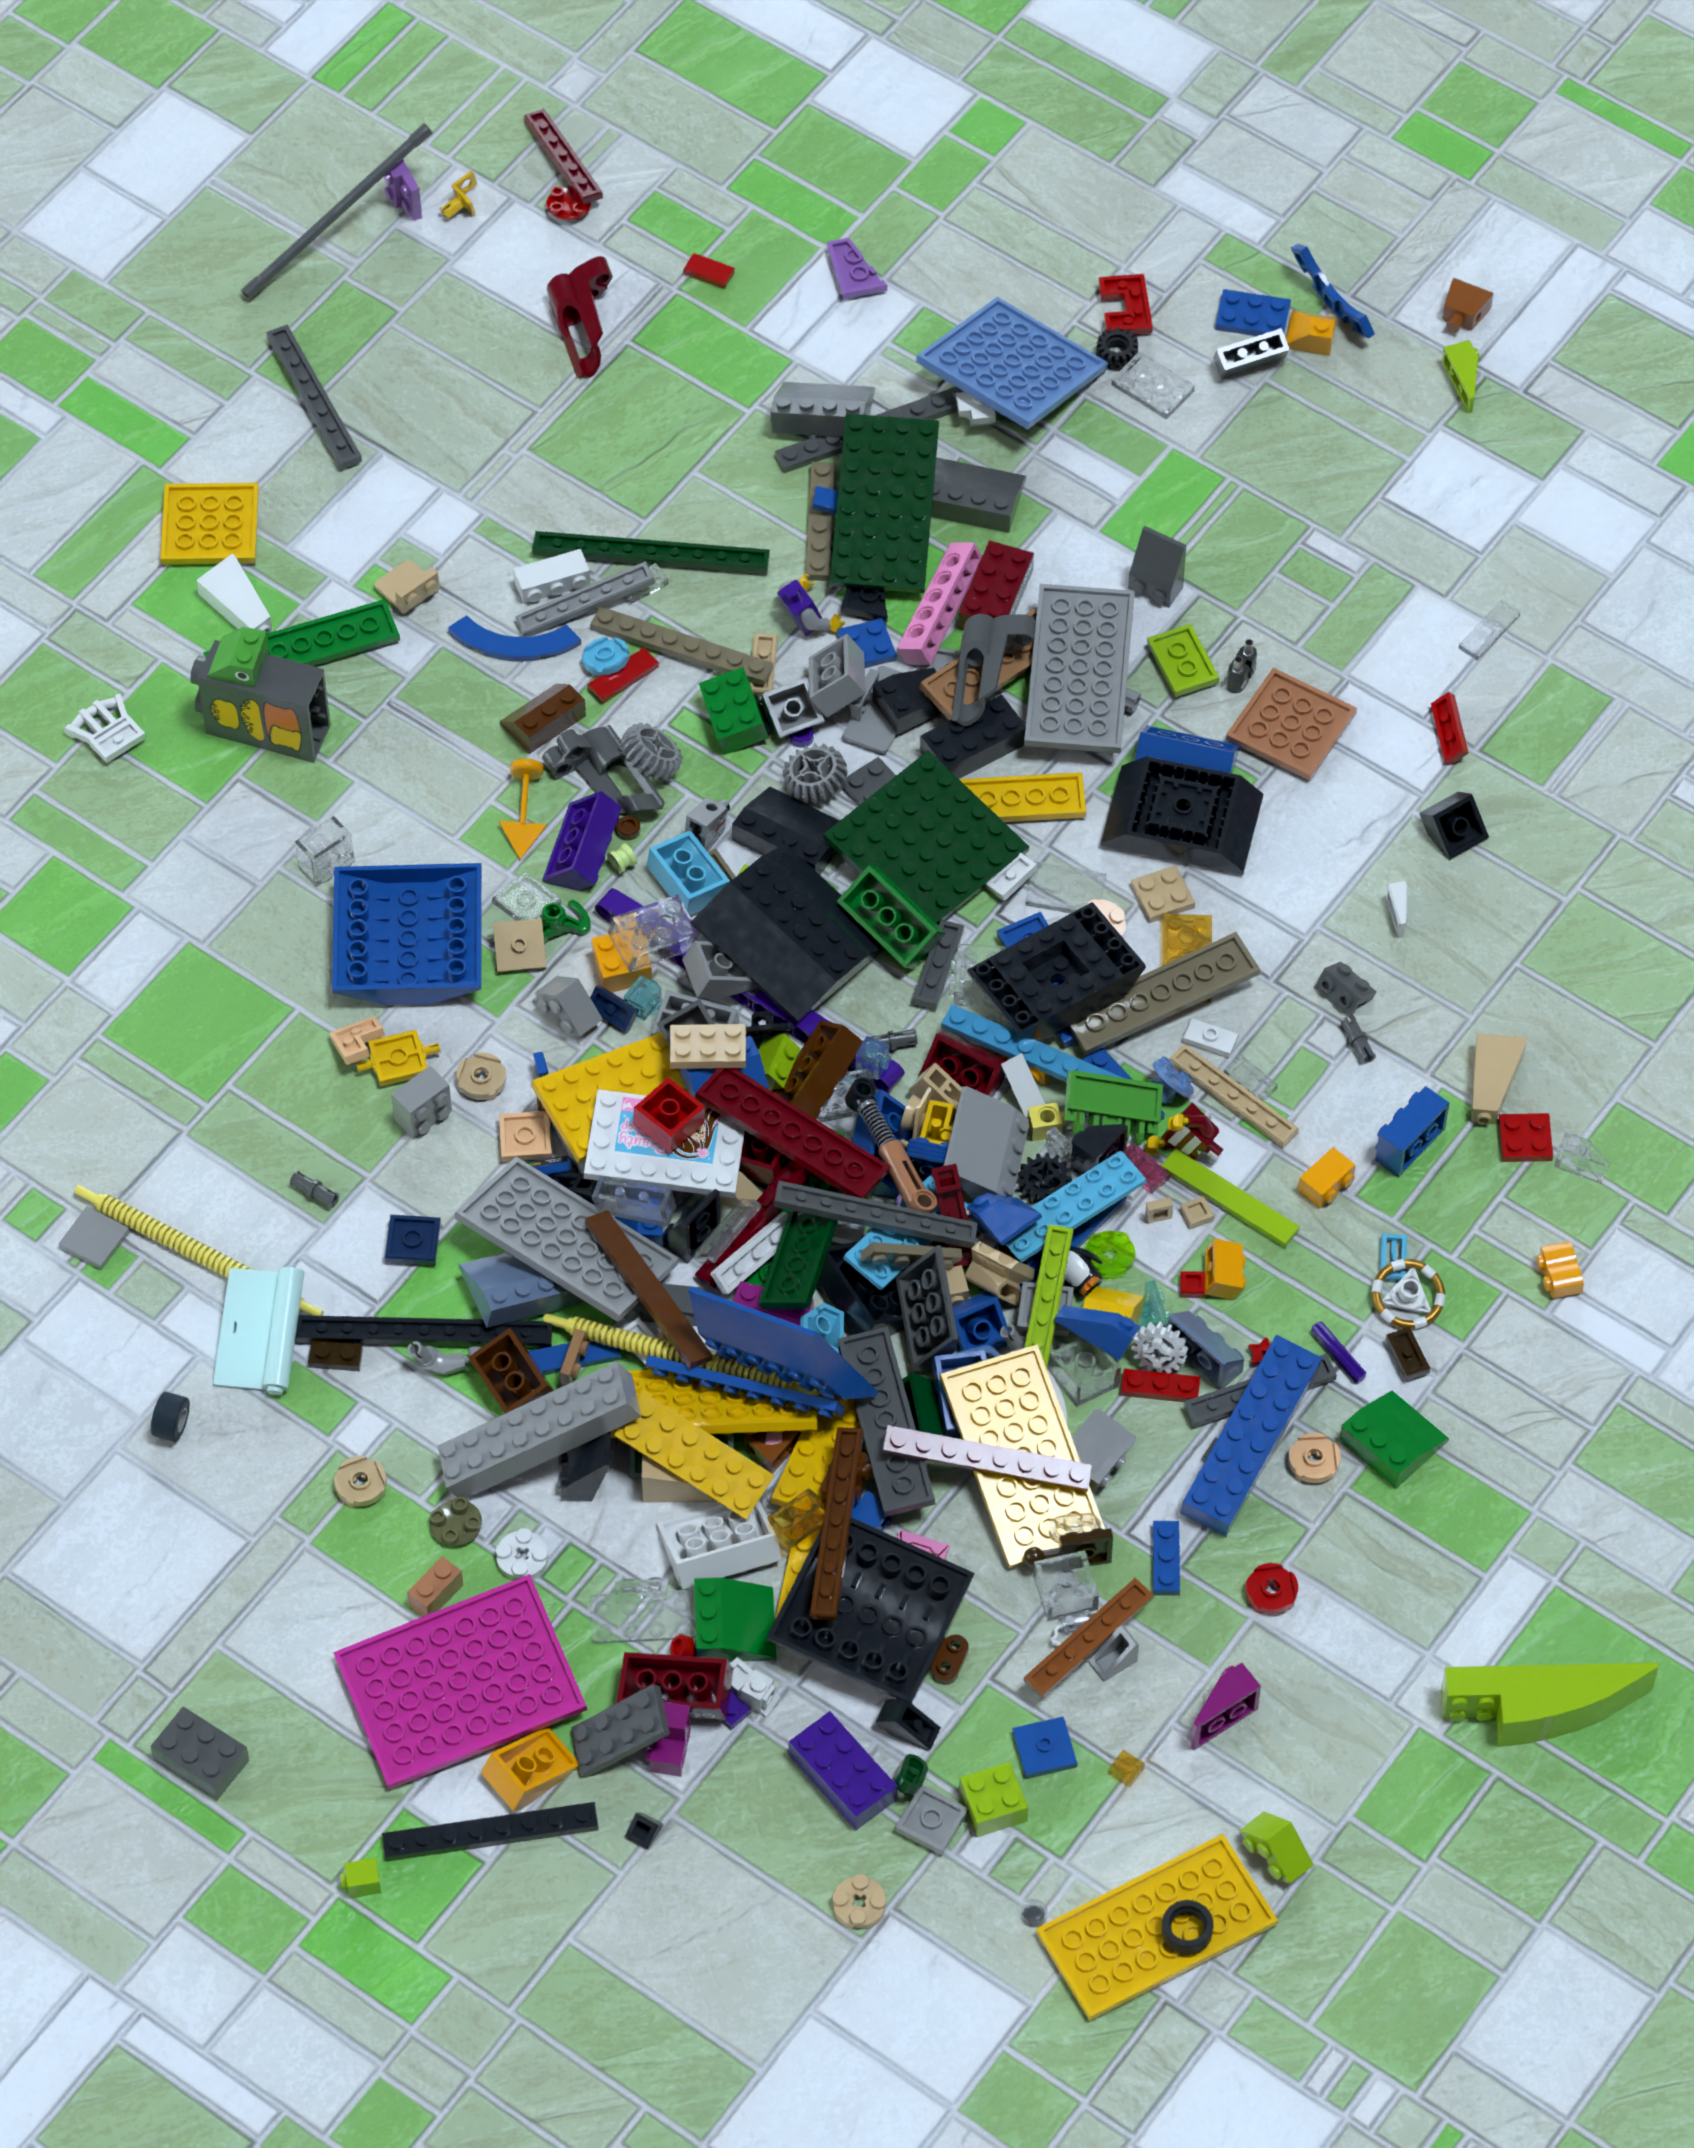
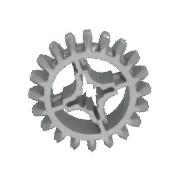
M639 722L638 724H633L623 734V738L620 740L621 753L626 756V761L630 762L632 767L639 770V773H644L646 777L651 776L654 780L664 781L665 779L669 780L680 769L681 760L683 759V756L680 754V748L676 747L677 743L670 739L671 736H667L664 734V731L658 730L656 726L651 727L648 723L644 725Z
M814 743L813 747L808 748L805 745L804 750L796 749V755H789V762L784 763L785 769L782 770L784 785L789 794L794 796L797 801L803 799L807 804L812 800L816 804L818 800L822 799L825 802L826 797L831 796L834 798V792H841V786L846 785V777H848L847 764L842 754L836 751L833 746L827 747L823 743L818 747Z

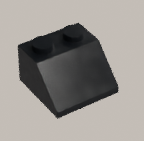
M1458 791L1419 813L1427 835L1448 859L1489 838L1474 797L1470 793Z
M1125 1124L1088 1126L1083 1132H1078L1071 1142V1169L1082 1175L1119 1151L1125 1154L1128 1126Z

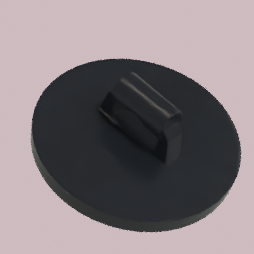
M770 1011L756 1012L751 1016V1027H746V1037H770L773 1034L793 1030L794 1024H773ZM763 1019L765 1020L766 1024L759 1025L758 1022H760Z

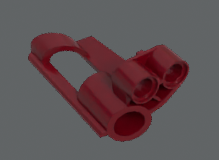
M597 256L582 263L569 274L561 273L556 275L547 285L549 303L578 378L592 377L599 369L601 363V352L598 342L603 335V330L594 300L600 297L603 291L607 290V286L613 277L607 259L603 256ZM581 321L591 344V350L584 358L579 357L568 326L576 325Z

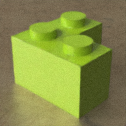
M1263 1811L1240 1829L1246 1849L1251 1853L1254 1852L1261 1855L1267 1860L1269 1864L1268 1871L1274 1879L1290 1884L1314 1866L1292 1822Z

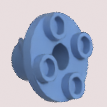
M1162 1056L1161 1059H1157L1153 1063V1068L1159 1077L1156 1080L1150 1081L1151 1083L1163 1084L1162 1103H1171L1175 1099L1176 1092L1185 1097H1191L1194 1093V1087L1191 1085L1192 1078L1184 1071L1179 1073L1174 1069V1064L1165 1056Z

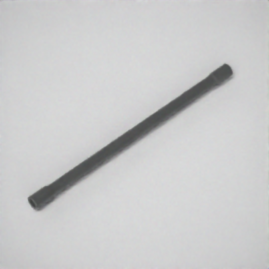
M425 123L416 129L377 168L264 271L241 289L244 296L251 300L277 273L414 148L421 145L432 135L431 129Z

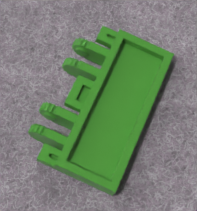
M1070 1070L1067 1072L1064 1121L1073 1122V1134L1076 1135L1078 1132L1084 1131L1085 1115H1088L1087 1127L1099 1125V1115H1101L1100 1125L1125 1124L1128 1126L1127 1142L1129 1141L1130 1125L1133 1122V1144L1141 1146L1144 1139L1145 1122H1147L1146 1134H1158V1123L1161 1121L1163 1084Z

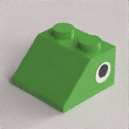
M242 627L222 636L208 678L255 687L269 650L267 631Z

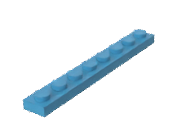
M954 1004L950 1006L941 1023L942 1029L1006 1057L1013 1058L1022 1053L1028 1066L1066 1083L1067 1072L1070 1070L1122 1078L1037 1040L1019 1037L1014 1030Z

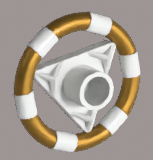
M1400 1259L1384 1266L1373 1280L1371 1291L1372 1301L1379 1315L1389 1324L1402 1329L1407 1327L1418 1329L1432 1323L1442 1312L1446 1298L1445 1287L1438 1273L1428 1264L1414 1259ZM1411 1268L1382 1300L1381 1293L1385 1278L1392 1272ZM1416 1270L1421 1271L1434 1284L1436 1296L1432 1310L1429 1307ZM1385 1306L1427 1315L1413 1320H1404L1396 1317Z

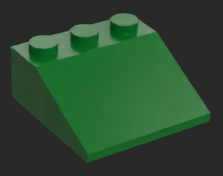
M1391 1390L1359 1409L1341 1425L1339 1441L1397 1489L1449 1441V1438Z
M722 1577L694 1578L697 1657L728 1659L729 1662H732L737 1657L741 1661L776 1660V1644L766 1640L775 1621L773 1587Z

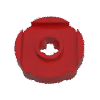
M1265 1563L1256 1567L1246 1581V1597L1253 1606V1609L1260 1614H1280L1293 1608L1299 1589L1295 1574L1284 1569L1283 1565L1278 1563ZM1269 1584H1273L1274 1588H1279L1276 1593L1266 1591Z

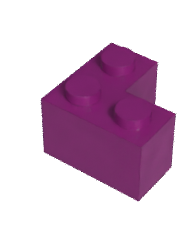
M663 1702L670 1734L654 1742L652 1746L648 1745L645 1761L650 1763V1772L682 1777L691 1732L690 1706Z

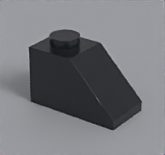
M886 1699L875 1721L892 1736L925 1750H931L941 1729L938 1724L907 1699Z

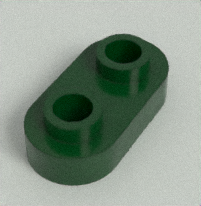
M907 1754L900 1763L895 1776V1783L900 1792L913 1795L923 1785L928 1772V1766L922 1758L914 1754Z

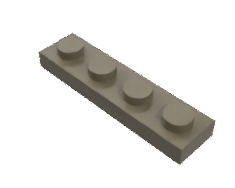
M872 1242L861 1251V1259L865 1262H872L874 1265L893 1263L895 1266L900 1267L912 1265L934 1247ZM942 1247L945 1269L952 1268L954 1264L963 1258L961 1249Z

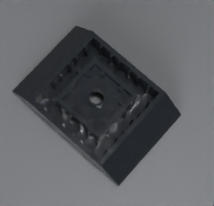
M1146 756L1121 766L1100 846L1244 875L1264 794L1241 775ZM1185 804L1189 806V809L1182 811L1177 806Z
M1091 902L967 969V973L1019 1037L1044 1040L1127 995L1145 970L1146 965L1098 907ZM1055 980L1064 981L1061 985L1052 984Z

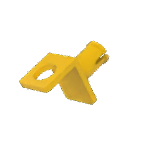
M469 171L451 185L455 198L443 207H440L441 213L447 220L463 208L467 209L472 215L476 214L472 202L465 195L477 186V181L472 171ZM470 179V183L465 188H461L462 184Z

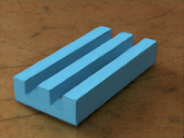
M1382 1233L1380 1270L1386 1266L1387 1240H1391V1262L1396 1261L1397 1241H1401V1259L1407 1258V1235ZM1406 1268L1402 1269L1400 1273H1396V1271L1390 1273L1385 1279L1395 1283V1280H1401L1406 1275Z

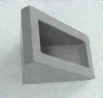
M1120 1625L1089 1662L1103 1680H1108L1138 1661L1139 1644L1126 1627Z

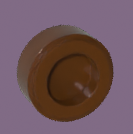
M623 816L616 824L617 835L623 840H633L640 834V822L633 816Z

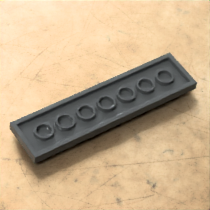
M888 1326L838 1338L842 1357L878 1391L877 1396L855 1398L854 1403L860 1426L864 1431L863 1437L885 1517L935 1505V1498L925 1461L882 1453L887 1425L916 1430Z

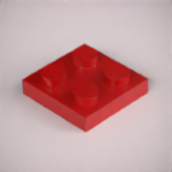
M1549 1113L1499 1114L1502 1162L1553 1160Z

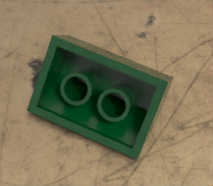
M914 1373L909 1374L902 1381L916 1431L945 1436L934 1381Z

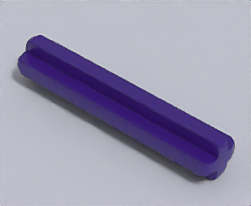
M1322 1321L1314 1324L1311 1332L1356 1383L1366 1378V1371Z

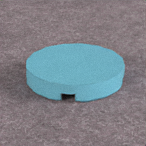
M601 637L593 640L584 648L582 662L585 669L592 674L610 675L626 666L630 653L628 646L620 638L614 637L613 640L608 639V637Z

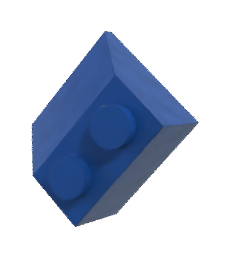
M985 1291L952 1306L958 1334L957 1347L960 1352L985 1345L992 1346L998 1350L1008 1345L1000 1335V1330L1003 1326H1005L1008 1332L1010 1331L997 1296Z

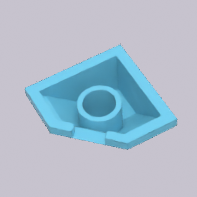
M823 1303L801 1317L802 1327L817 1332L842 1356L838 1338L844 1337L843 1311Z

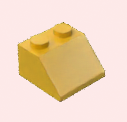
M1096 1286L1086 1296L1082 1308L1119 1313L1132 1319L1135 1324H1138L1146 1298L1142 1295Z

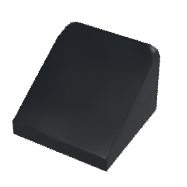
M642 1812L635 1813L624 1837L649 1849L664 1824Z

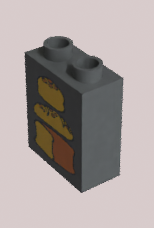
M214 641L207 657L200 655L196 657L192 666L190 680L192 684L199 686L195 700V711L203 713L206 734L312 763L315 762L331 726L324 669L267 654L257 684L253 687L208 678L220 641Z

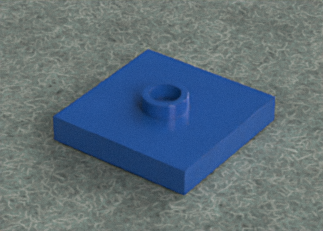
M1064 1716L1012 1728L1026 1779L1077 1767L1076 1756Z

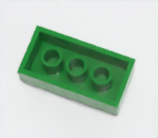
M868 865L837 900L905 968L915 969L946 934L878 867Z

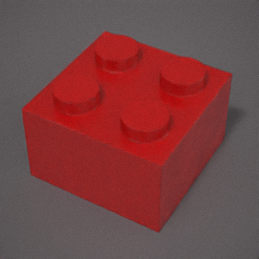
M668 1077L634 1107L633 1125L668 1153H671L704 1124L706 1106Z

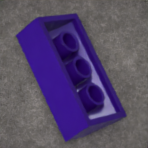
M602 791L570 802L542 881L546 884L577 891L593 886L598 880V873L605 860V853L612 840V833L619 821L618 816L622 807Z

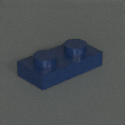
M601 985L595 986L590 999L601 1017L624 1032L630 1031L639 1009Z

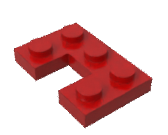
M1144 274L1099 277L1098 284L1101 301L1124 299L1126 311L1104 313L1106 332L1108 333L1109 328H1113V331H1116V327H1120V331H1123L1124 328L1128 329V334L1131 331L1134 334L1152 333L1153 325Z

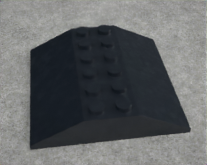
M787 844L758 858L730 881L690 922L699 933L795 1023L801 1021L885 950L837 902L842 895Z
M852 1518L837 1621L811 1619L810 1610L822 1535L821 1528L766 1640L896 1699H907L913 1703L951 1629L975 1573Z

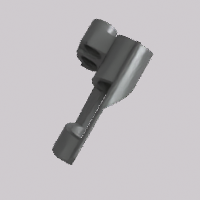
M977 614L968 618L965 622L961 641L952 721L962 726H969L981 717L985 709L986 698L996 692L1004 653L1022 650L1026 645L1032 643L1036 622L1032 616L1015 614L992 618L987 614ZM967 668H982L979 699L972 704H963Z
M611 725L589 730L582 735H577L573 729L566 730L558 736L556 740L558 745L546 750L542 756L543 761L555 778L564 777L578 769L596 792H604L622 807L619 814L634 813L640 810L663 809L665 801L648 777L642 772L639 773V770L635 767H632V764L626 761V756L621 753V739ZM617 765L627 767L646 794L623 796L608 775L609 769Z

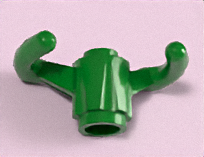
M573 899L568 902V907L578 914L581 922L566 915L564 907L558 903H548L543 907L541 918L544 945L548 939L571 931L584 935L590 931V918L581 904Z

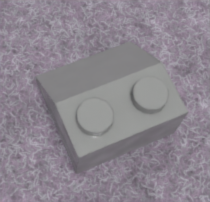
M807 677L762 694L761 703L779 738L824 722L820 709L810 700Z

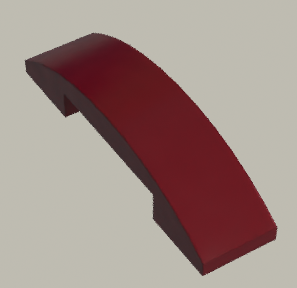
M956 1163L931 1169L940 1215L968 1221ZM947 1243L948 1248H959L962 1251L963 1258L954 1264L953 1267L971 1264V1248Z

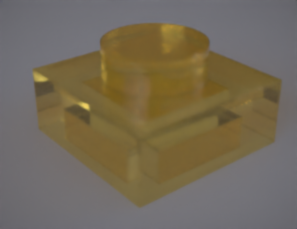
M1123 1749L1108 1768V1774L1130 1788L1145 1769V1763Z

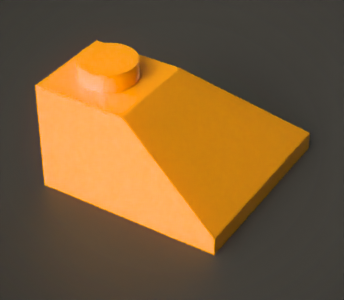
M1292 310L1286 336L1289 349L1330 356L1338 318Z

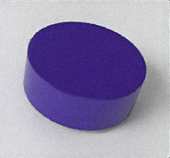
M812 727L790 735L791 743L799 748L811 745L814 740Z

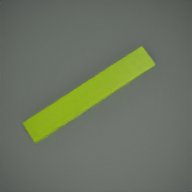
M1177 1149L1161 1165V1171L1199 1195L1204 1196L1207 1200L1284 1248L1299 1232V1225Z
M1048 1224L1025 1348L1038 1344L1046 1369L1056 1326L1054 1318L1059 1310L1074 1228Z

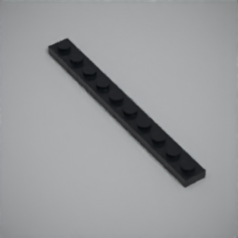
M299 1315L295 1338L296 1342L311 1343L312 1340L353 1344L414 1345L413 1342L417 1341L427 1346L483 1347L505 1330L511 1328L520 1337L526 1348H546L552 1346L553 1325L545 1321L516 1320L487 1328L483 1319Z

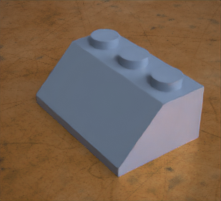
M1190 1311L1172 1313L1169 1316L1168 1325H1172L1171 1330L1173 1332L1180 1330L1179 1338H1186L1185 1346H1188L1186 1360L1219 1389L1225 1388L1243 1372L1244 1358L1242 1354L1225 1343L1224 1338L1219 1333L1209 1329L1201 1317L1195 1316Z

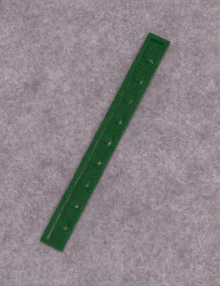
M535 531L532 549L535 556L554 557L581 549L586 560L636 564L646 561L648 565L768 574L770 549Z

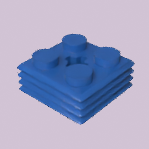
M923 1137L908 1140L906 1153L921 1181H925L932 1175L931 1169L944 1166L949 1146L948 1142L936 1144Z

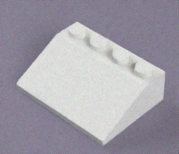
M760 1501L757 1502L747 1520L720 1504L657 1523L659 1533L681 1589L694 1588V1578H723L736 1573H744L760 1566H768L782 1560L777 1534Z

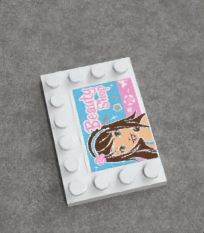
M598 1089L584 1169V1179L698 1194H708L716 1188L721 1197L735 1198L745 1133L744 1129L706 1106L704 1124L674 1151L668 1153L633 1125L634 1107L646 1097L645 1095Z

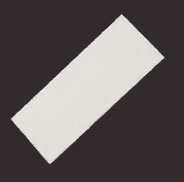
M1021 1053L1001 1065L1022 1112L1027 1118L1028 1107L1044 1105L1045 1102Z

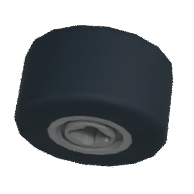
M163 1392L158 1398L153 1411L150 1428L151 1434L155 1437L174 1442L179 1440L188 1420L190 1410L189 1399L174 1393Z

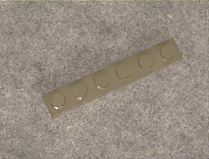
M811 462L806 574L809 575L807 580L830 581L833 514L812 509L816 486L834 489L835 463Z

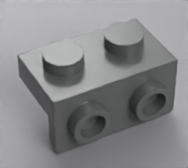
M1342 962L1324 968L1315 984L1317 990L1348 1016L1354 1014L1359 1004L1373 999L1377 992L1366 980L1355 974L1350 966Z

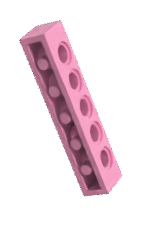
M951 542L897 647L906 665H931L981 561L982 555L975 543Z

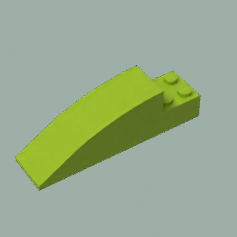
M1658 1662L1445 1667L1441 1686L1443 1719H1450L1452 1721H1462L1464 1719L1487 1721L1491 1718H1496L1498 1747L1521 1745L1555 1738L1603 1721L1653 1691L1658 1671Z

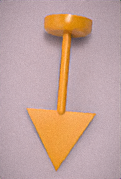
M517 759L510 764L511 775L519 780H523L520 822L499 820V824L519 860L523 858L547 826V824L526 823L529 781L539 779L544 772L543 764L533 759Z

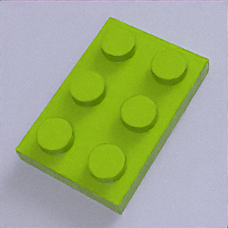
M1191 624L1147 638V645L1175 697L1219 683V676Z

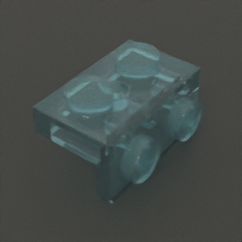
M1155 1280L1145 1282L1144 1295L1142 1296H1145L1146 1299L1137 1325L1140 1328L1142 1326L1147 1328L1148 1324L1152 1322L1157 1327L1158 1323L1162 1322L1163 1327L1167 1328L1171 1314L1169 1310L1165 1311L1164 1293L1162 1289L1157 1288Z

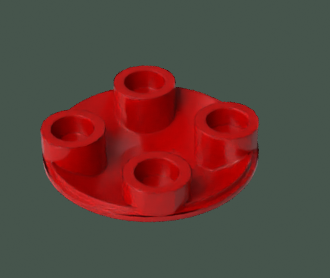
M555 186L551 189V194L546 199V208L551 215L559 219L574 220L583 217L589 212L591 202L582 205L571 188Z

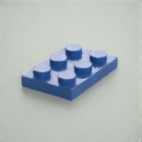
M1223 289L1215 330L1259 336L1282 328L1285 335L1291 299Z

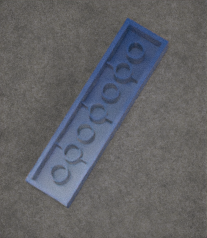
M1276 1334L1183 1500L1180 1514L1227 1537L1315 1378L1322 1357Z

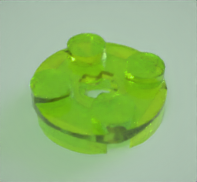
M1103 1231L1090 1236L1089 1242L1085 1247L1086 1250L1093 1252L1102 1260V1265L1093 1260L1091 1261L1103 1279L1113 1280L1126 1275L1130 1268L1132 1269L1135 1263V1247L1125 1232ZM1107 1251L1115 1253L1113 1259H1108V1256L1103 1254Z

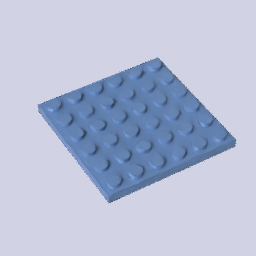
M999 297L993 299L927 347L916 358V363L1026 429L1032 427L1106 371L1108 362Z

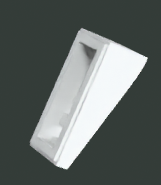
M1405 881L1389 884L1386 894L1387 904L1398 937H1404L1406 928L1407 882Z

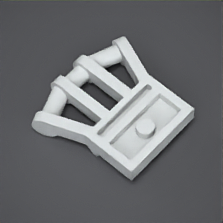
M121 694L114 695V698L92 702L91 707L78 711V715L73 722L67 724L63 730L68 737L78 738L88 743L91 749L96 751L106 763L146 739L144 731L126 713ZM118 707L121 717L116 720L107 709ZM96 714L101 715L109 725L102 728L92 716ZM85 723L95 734L92 735L80 729V727Z

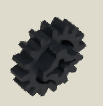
M1046 1152L1045 1157H1041L1039 1153H1036V1159L1033 1160L1028 1157L1027 1164L1021 1163L1017 1179L1018 1188L1023 1189L1024 1197L1031 1195L1032 1203L1036 1199L1041 1201L1072 1181V1170L1067 1168L1066 1160L1059 1162L1058 1155L1052 1159L1048 1152ZM1044 1175H1047V1179L1043 1183Z

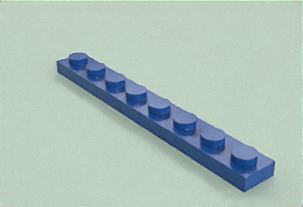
M648 1355L645 1364L653 1370L652 1374L659 1377L667 1378L669 1374L676 1376V1380L688 1384L691 1383V1380L700 1382L699 1385L704 1388L714 1389L715 1386L722 1387L724 1392L732 1395H738L739 1391L747 1393L746 1397L761 1401L763 1397L771 1399L770 1403L785 1407V1404L788 1403L794 1405V1409L809 1413V1409L816 1410L818 1415L826 1418H833V1415L842 1417L845 1406L838 1401L699 1367L689 1369L686 1364Z

